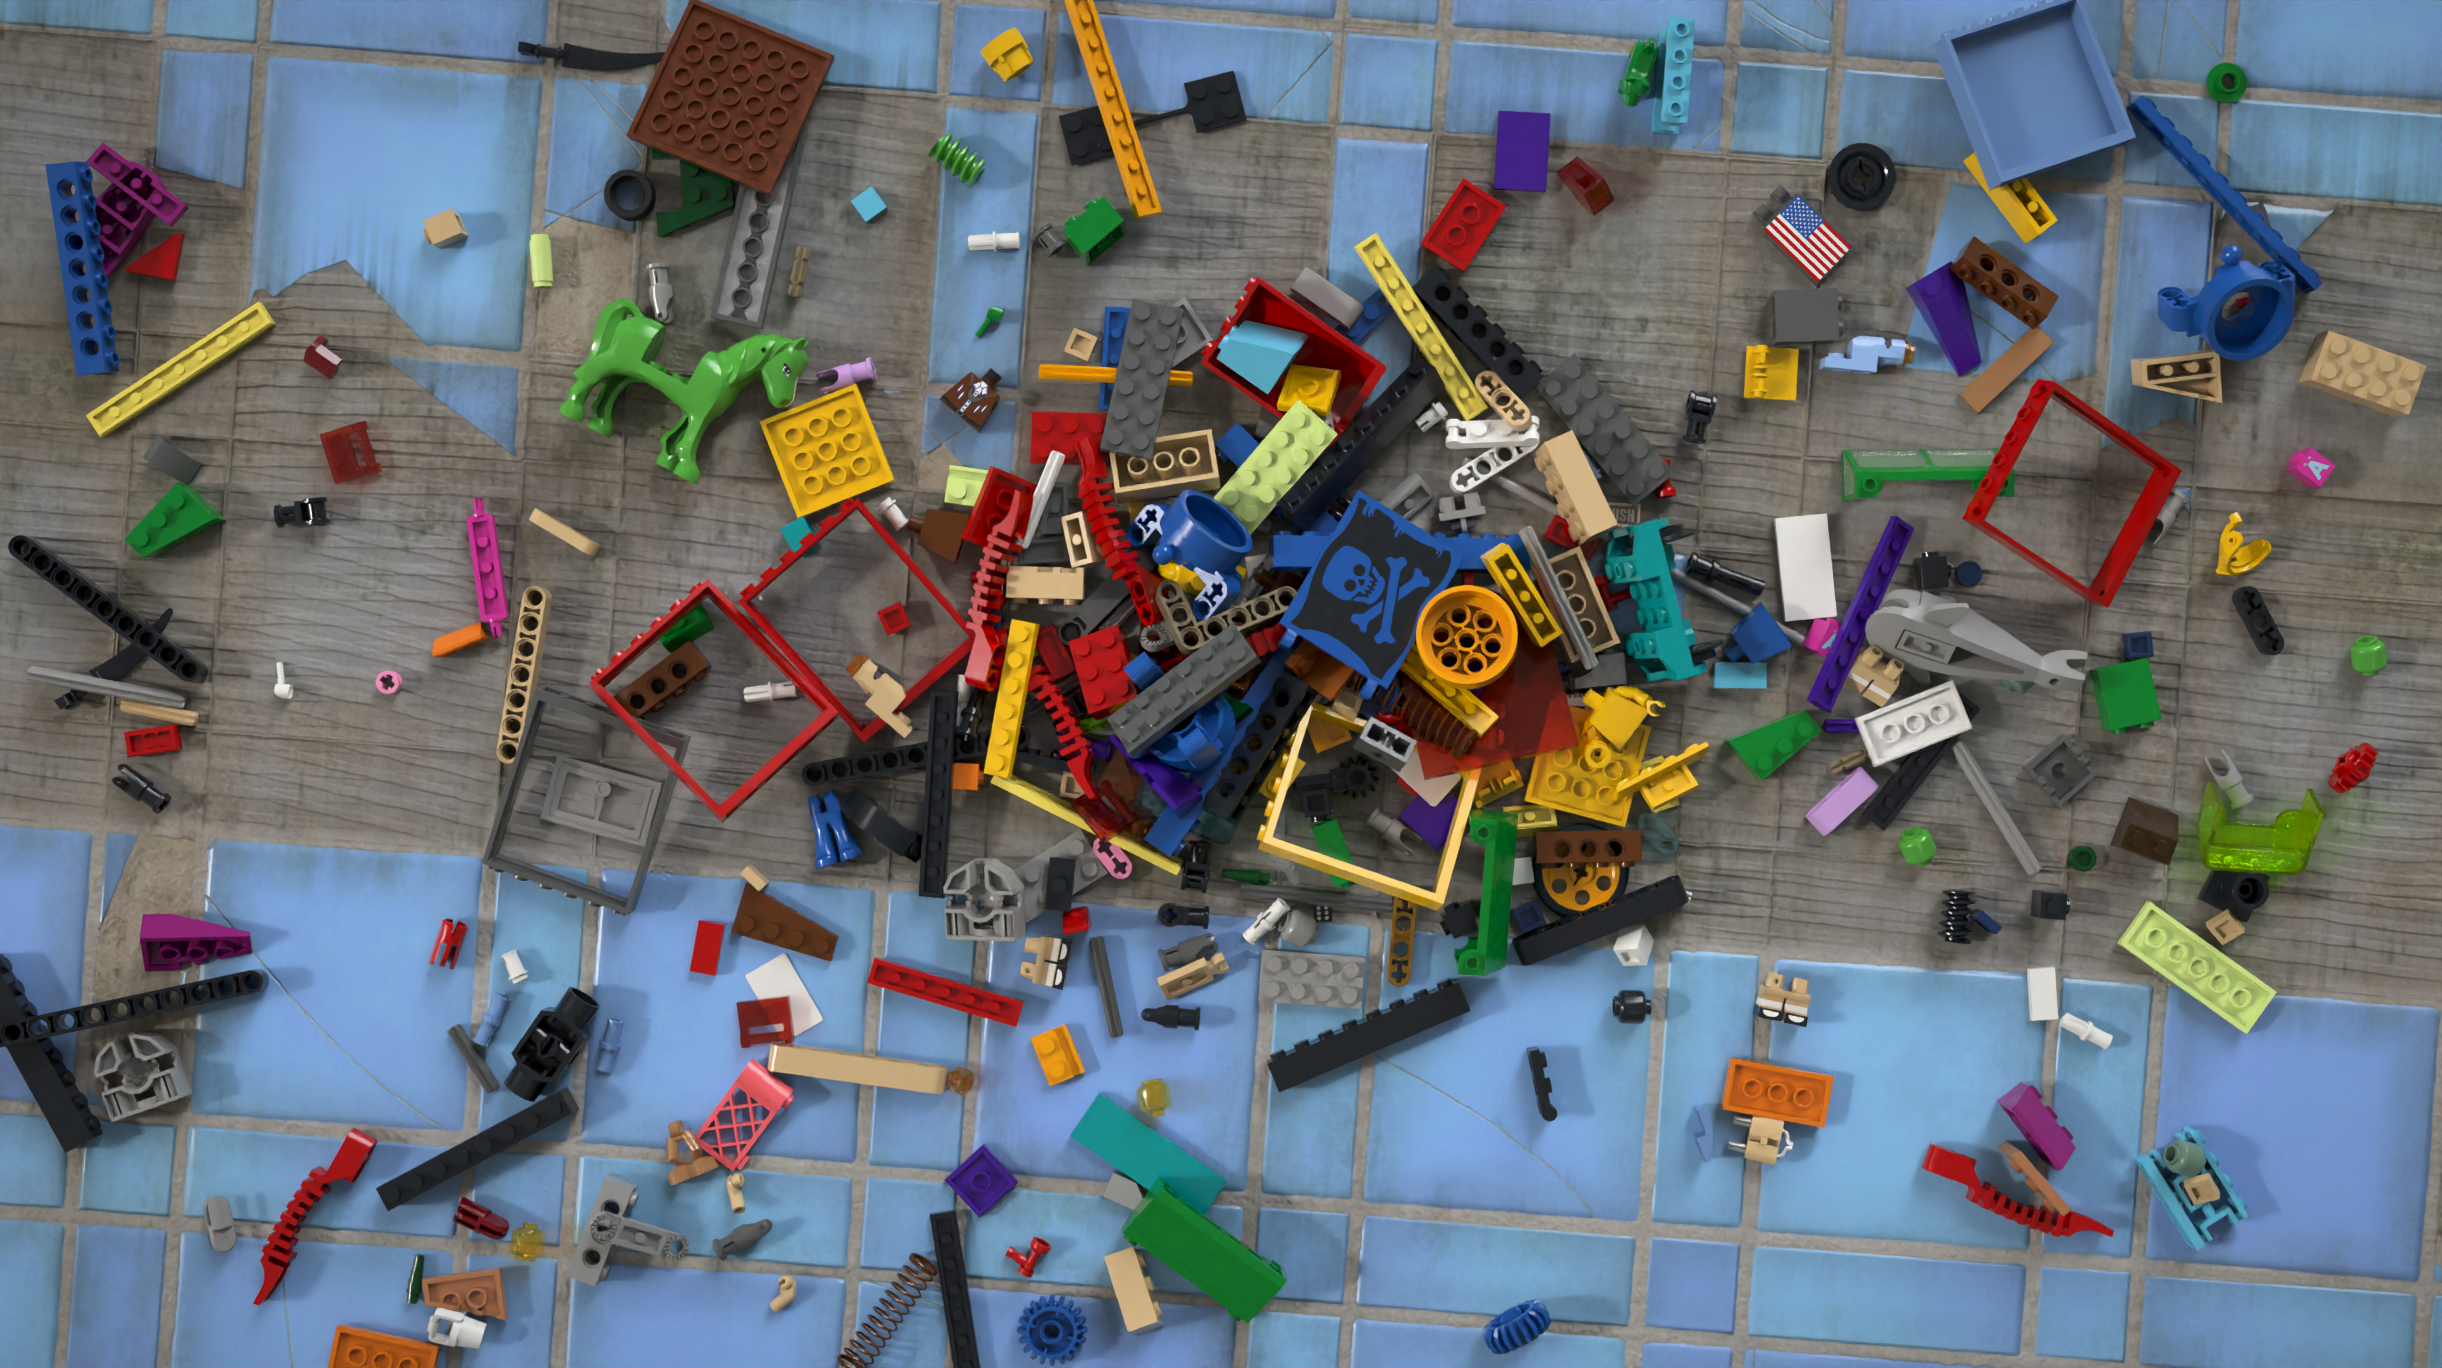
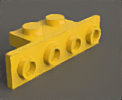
M1707 742L1699 746L1698 744H1693L1683 754L1677 757L1672 755L1666 758L1661 765L1655 768L1648 767L1644 769L1638 777L1632 780L1630 778L1622 780L1617 784L1614 799L1617 802L1639 790L1650 809L1654 811L1698 788V783L1687 766L1705 757L1709 745Z

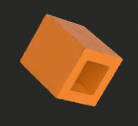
M954 762L953 789L979 790L980 785L985 784L984 769H981V763Z

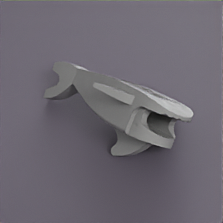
M1909 589L1894 590L1883 597L1879 611L1871 614L1866 622L1865 632L1870 646L1875 645L1880 648L1883 656L1886 658H1897L1904 662V669L1924 687H1929L1931 684L1930 671L1963 677L2035 682L2043 687L2057 691H2079L2085 681V674L2073 668L2083 667L2087 660L2088 652L2060 650L2042 657L1994 623L1970 610V606L1967 603H1956V599L1951 596L1934 595L1924 591L1918 592Z

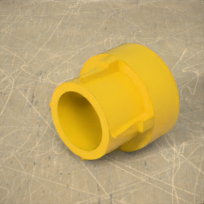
M1016 27L997 36L980 51L989 67L995 73L997 72L1004 82L1018 77L1034 63L1032 56L1027 50L1026 41Z

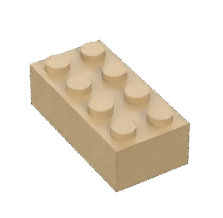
M2328 330L2316 334L2299 383L2397 418L2410 414L2427 366Z
M1212 429L1157 437L1152 461L1110 453L1118 504L1180 495L1184 490L1201 492L1220 489Z
M1573 430L1544 442L1535 453L1534 461L1540 472L1543 471L1547 481L1545 483L1549 493L1555 495L1557 499V510L1560 516L1566 518L1569 524L1568 532L1574 542L1577 541L1579 546H1582L1608 534L1618 525Z
M1580 546L1548 559L1593 652L1596 653L1620 643ZM1531 566L1529 571L1533 580H1535L1539 595L1563 632L1557 638L1568 663L1580 660L1535 566Z

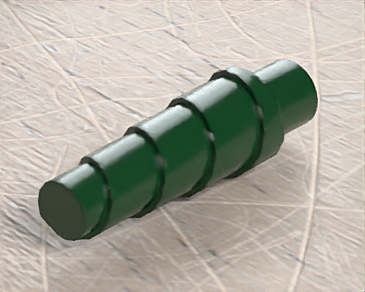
M1222 869V877L1252 884H1269L1270 873L1251 869Z
M423 1254L415 1255L406 1292H408L407 1303L417 1304L418 1295L422 1290L425 1259Z

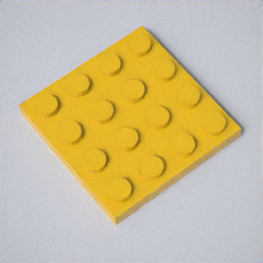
M857 384L850 385L760 421L797 518L805 517L895 481Z
M1550 700L1524 801L1625 827L1634 793L1616 802L1614 799L1615 789L1622 780L1627 778L1632 780L1639 776L1651 727L1640 724L1621 750L1616 748L1602 734L1603 742L1610 748L1611 760L1603 768H1593L1586 762L1584 751L1588 743L1585 744L1582 737L1584 723L1588 719L1590 711L1570 705L1558 704Z

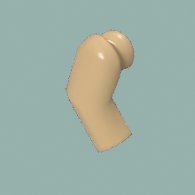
M740 1173L730 1175L726 1181L732 1211L735 1214L743 1213L746 1210L741 1190L745 1179Z
M783 1275L779 1278L780 1295L769 1303L776 1313L781 1311L796 1297V1281L790 1275Z

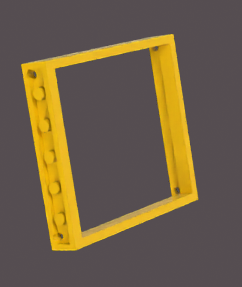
M1312 702L1287 743L1290 746L1288 754L1283 753L1279 768L1283 769L1280 778H1275L1271 792H1274L1275 796L1273 802L1268 801L1264 816H1267L1268 819L1266 825L1261 824L1256 838L1260 840L1258 849L1438 911L1444 904L1484 761L1465 754L1458 759L1455 755H1452L1451 749L1443 750L1442 746L1415 737L1414 740L1417 743L1413 752L1466 770L1432 892L1273 838L1310 716L1361 733L1367 720L1359 717L1353 720L1330 710V707Z

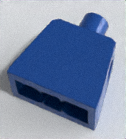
M1761 601L1732 628L1731 633L1736 642L1726 648L1725 652L1732 662L1746 654L1750 661L1755 664L1790 648L1792 645Z

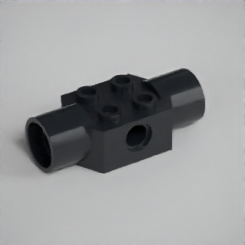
M569 987L556 1007H547L541 1010L511 1053L516 1061V1065L505 1079V1086L517 1096L534 1102L548 1082L555 1083L562 1079L591 1037L587 1025L600 1008V1005L583 991Z

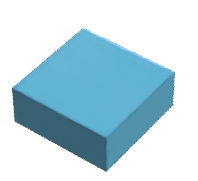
M872 186L851 200L867 224L888 209Z

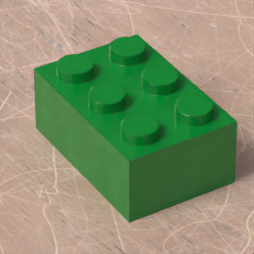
M1104 196L1099 200L1097 198L1092 199L1084 207L1086 211L1079 217L1074 215L1064 224L1066 228L1063 232L1067 243L1087 266L1127 233L1124 219Z

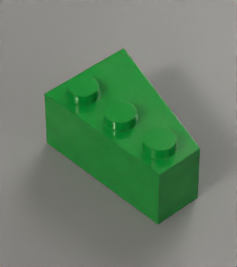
M176 483L124 540L143 558L155 559L183 544L184 541L195 535L202 534L208 528L226 521V519L190 485Z
M1798 710L1759 727L1724 739V742L1754 778L1762 781L1822 730L1805 710Z

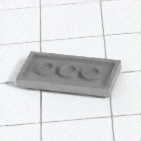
M1079 829L1014 870L1019 881L1024 885L1025 923L1049 910L1044 908L1050 857L1076 859L1073 894L1108 873L1103 863L1096 856L1082 829ZM1017 894L1003 895L1005 905H1017L1019 901Z
M1262 949L1258 1001L1361 1009L1365 957Z

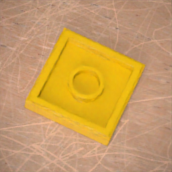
M1291 364L1277 402L1278 410L1288 412L1294 403L1300 400L1317 416L1328 417L1342 377L1341 370Z

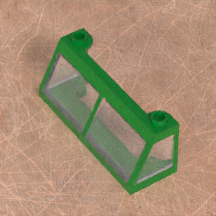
M2000 448L1842 450V502H1857L1859 499L1876 497L1882 490V481L1971 480V488L1978 489L1981 480L1988 472L1992 460ZM2013 468L1995 501L2015 497Z

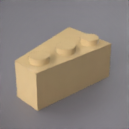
M2200 350L2131 359L2132 385L2223 403L2220 355L2214 350Z
M1007 566L1010 568L1007 574L1006 598H1012V603L1028 604V599H1038V604L1053 605L1054 600H1064V605H1079L1080 600L1085 601V568Z
M1133 1246L1105 1256L1104 1259L1128 1332L1137 1336L1164 1326L1161 1318L1163 1313L1158 1301H1155L1152 1291H1155L1150 1276H1146L1143 1268L1147 1265L1142 1251L1138 1252Z

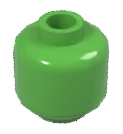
M2375 636L2357 638L2355 643L2350 646L2352 668L2355 671L2362 672L2364 676L2379 674V670L2385 668L2388 662L2386 645Z
M1918 826L1910 827L1903 831L1898 841V846L1905 861L1911 865L1926 866L1931 863L1932 858L1937 852L1930 832Z

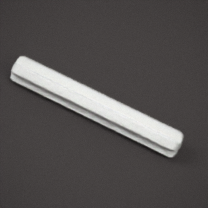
M1051 451L1034 492L1030 520L1024 540L1016 537L1014 543L1023 546V549H1027L1030 545L1064 462L1065 455L1058 451Z

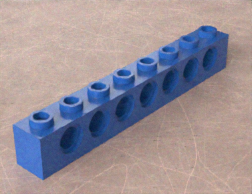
M88 162L46 164L76 374L87 375L119 372L120 358L115 347L116 331L112 326L111 320L112 305L108 299V278L104 272V251L100 245V224L97 221L95 211L97 202L91 183L93 179L92 171L89 168ZM72 185L75 186V194H74V195L72 194V191H71ZM76 211L79 213L78 221L75 218ZM80 237H81L82 240H83V246H82V248H81L80 245H79V239H80ZM84 263H85L86 266H87V272H86V274H85L84 271H83V265H84ZM88 290H89L90 293H91V298H90V300L87 298V291H88ZM92 316L94 317V320H95L94 326H92V324H91V317H92ZM95 342L99 346L98 352L95 350Z

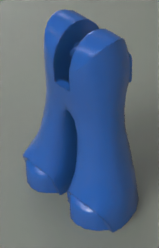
M834 790L824 793L827 812H824L818 795L808 798L809 812L816 841V869L864 855L861 846L847 824L844 813L840 810L841 804ZM829 825H831V827H832V829H833V831H834V833H835L836 840H837V844H838V849H839L840 858H839V855H838V852H837V849H836V846H835V843H834V840H833L832 833H831V830H830V826H829Z

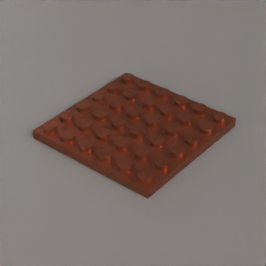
M689 0L628 130L627 137L772 197L835 60L834 55L699 0Z

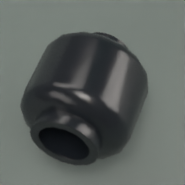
M1620 990L1618 995L1613 997V1017H1617L1620 1023L1641 1024L1645 1021L1646 1015H1651V1000L1646 999L1645 993L1640 990Z

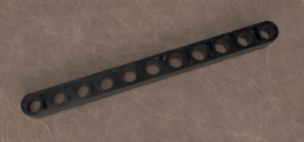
M253 969L0 1023V1048L261 992L268 986L269 977L265 971ZM252 974L259 978L257 988H253L249 984V978ZM225 980H229L233 984V990L230 994L223 990ZM200 985L206 988L207 995L203 1000L196 994V990ZM173 991L180 995V1002L177 1005L173 1004L170 1000V995ZM147 997H150L154 1002L151 1011L147 1010L144 1006V1000ZM121 1002L127 1006L125 1016H121L117 1011V1007ZM94 1008L98 1009L101 1014L98 1022L94 1021L91 1017V1012ZM67 1014L74 1018V1024L71 1028L65 1024ZM40 1020H44L47 1023L45 1033L38 1029ZM14 1025L19 1027L21 1031L18 1039L14 1038L11 1033Z

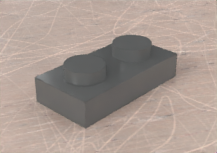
M1055 482L1042 513V534H1064L1061 517L1069 515V482Z

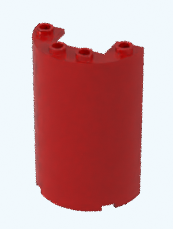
M1259 276L1257 279L1252 277L1244 288L1247 294L1242 295L1235 305L1238 311L1233 318L1228 316L1220 329L1224 332L1220 338L1214 343L1209 341L1201 354L1205 357L1201 363L1282 419L1287 411H1279L1277 402L1289 368L1269 394H1267L1216 359L1221 352L1218 346L1234 325L1239 327L1245 320L1307 334L1309 336L1291 364L1341 370L1342 375L1331 407L1334 431L1338 435L1325 449L1327 451L1349 426L1380 381L1382 375L1388 369V366Z

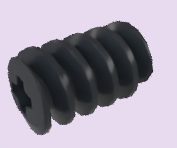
M1957 889L1944 890L1942 893L1950 898L1941 901V904L1947 906L1948 910L1940 911V914L1947 917V920L1939 921V925L1945 927L1946 930L1938 932V935L1945 938L1944 941L1971 944V941L1964 938V936L1972 934V931L1965 926L1973 924V920L1966 917V915L1974 914L1975 910L1967 905L1976 903V900L1969 897V895L1977 892Z

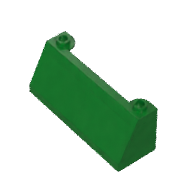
M1470 809L1467 823L1470 824V837L1476 844L1486 845L1478 938L1468 937V942L1463 948L1454 949L1453 962L1458 974L1486 976L1506 967L1518 812Z
M1159 1177L1123 1224L1122 1232L1125 1234L1123 1236L1124 1239L1133 1246L1137 1244L1142 1246L1227 1308V1313L1238 1322L1242 1319L1248 1324L1287 1282L1283 1267L1274 1260L1269 1264L1268 1258L1264 1255L1261 1257L1183 1200L1179 1193H1174L1168 1188L1170 1186L1169 1183Z

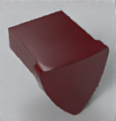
M319 336L307 348L304 362L331 380L337 374L342 359L325 348L329 340L324 336Z

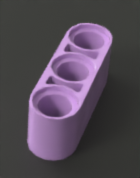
M1860 766L1820 800L1805 817L1822 836H1825L1871 796L1878 788V785Z

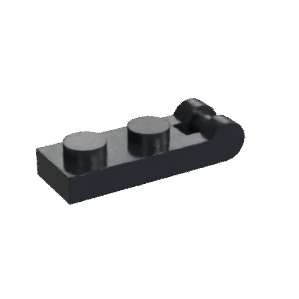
M1537 1046L1526 1048L1539 1113L1544 1120L1553 1121L1557 1117V1110L1549 1100L1548 1093H1552L1550 1078H1545L1543 1068L1547 1067L1545 1053L1540 1052Z

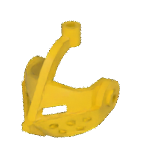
M2238 512L2229 516L2231 522L2226 525L2221 535L2219 562L2215 570L2219 575L2233 576L2249 572L2260 565L2271 552V544L2264 539H2257L2249 545L2242 547L2244 540L2242 534L2233 531L2236 527L2243 524V520ZM2232 558L2237 559V561L2231 563Z

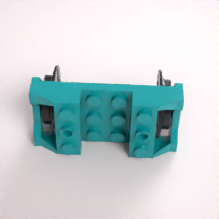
M1668 517L1611 530L1608 533L1609 542L1605 555L1606 565L1604 570L1606 577L1611 580V584L1631 582L1630 593L1636 601L1638 609L1636 617L1643 629L1624 634V648L1630 659L1644 673L1646 681L1665 678L1678 681L1701 674L1707 670L1706 664L1703 661L1715 657V648L1724 643V640L1697 643L1690 620H1682L1669 572L1676 569L1672 544L1667 545L1666 543L1695 535L1696 531L1684 530L1683 523L1668 526L1670 525Z

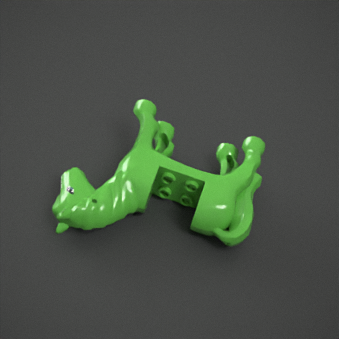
M627 298L615 300L604 308L598 318L597 325L592 334L587 360L573 372V376L577 381L570 387L566 401L560 406L558 412L582 423L586 416L584 403L592 389L601 381L600 393L590 406L593 415L587 427L610 438L614 430L612 423L613 408L619 395L628 386L636 382L648 383L678 405L683 412L681 420L671 430L663 434L660 439L662 452L657 457L655 463L697 485L701 475L696 464V453L700 440L710 422L728 410L735 403L739 393L747 385L760 377L765 384L769 402L775 408L787 407L793 403L798 379L809 362L808 355L803 350L808 343L805 338L792 341L776 333L767 335L757 334L719 353L709 351L699 362L690 380H687L675 372L671 376L667 375L669 370L654 362L664 342L666 327L651 318L645 317L632 300ZM627 314L633 315V317L626 319Z

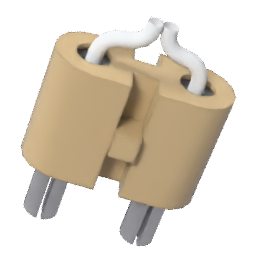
M1738 1115L1734 1116L1733 1123L1750 1127L1747 1144L1730 1140L1728 1142V1149L1745 1153L1744 1158L1771 1165H1775L1777 1158L1784 1157L1787 1150H1792L1793 1143L1789 1140V1133L1783 1129L1784 1121L1753 1115L1752 1119ZM1784 1133L1785 1141L1790 1146L1785 1147L1782 1153L1778 1154L1781 1136Z

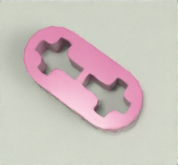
M1098 837L1093 844L1096 856L1113 877L1117 879L1128 877L1132 871V862L1122 848L1114 844L1109 847L1113 853L1111 857L1106 851L1100 852L1098 850L1101 846L1099 841H1108ZM1114 857L1120 863L1124 861L1127 863L1125 867L1126 873L1123 874L1121 871L1116 873L1114 871L1116 868V864L1112 860Z

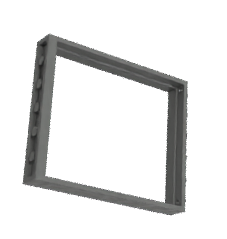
M542 685L536 688L482 863L488 865V868L493 869L495 872L502 873L505 871L511 873L515 879L534 881L543 889H556L562 891V895L566 897L587 900L586 903L591 906H604L610 908L614 914L629 915L636 909L678 779L671 770H669L628 899L499 853L546 703L633 733L609 707ZM632 716L656 742L676 748L673 759L682 767L691 736Z

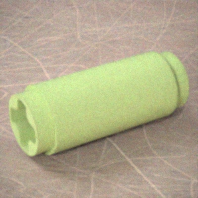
M547 234L531 235L529 244L532 283H534V288L537 289L552 288L551 240H549V235Z

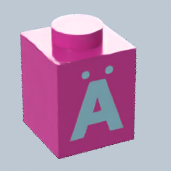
M2306 448L2297 450L2290 457L2289 463L2291 464L2286 471L2312 489L2321 487L2336 465L2314 449Z
M1815 618L1802 646L1826 658L1841 623L1831 618H1827L1826 621Z

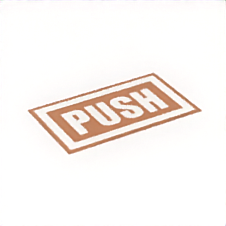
M1607 501L1618 524L1615 527L1621 528L1641 522L1642 503H1638L1633 507L1630 502Z

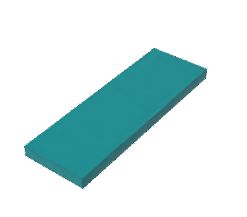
M1100 1092L1070 1134L1076 1141L1148 1190H1150L1159 1177L1170 1184L1168 1188L1174 1193H1179L1183 1200L1203 1214L1206 1213L1227 1182V1179Z

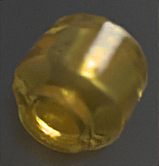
M1162 1078L1141 1082L1142 1086L1137 1088L1140 1111L1143 1113L1149 1112L1150 1117L1165 1115V1109H1169L1172 1106L1169 1084L1162 1082Z
M523 1223L522 1228H515L512 1231L509 1249L510 1253L515 1255V1260L535 1262L536 1258L541 1257L545 1245V1232L538 1230V1224Z

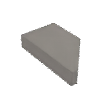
M1113 1171L1103 1197L1135 1210L1143 1199L1138 1183Z

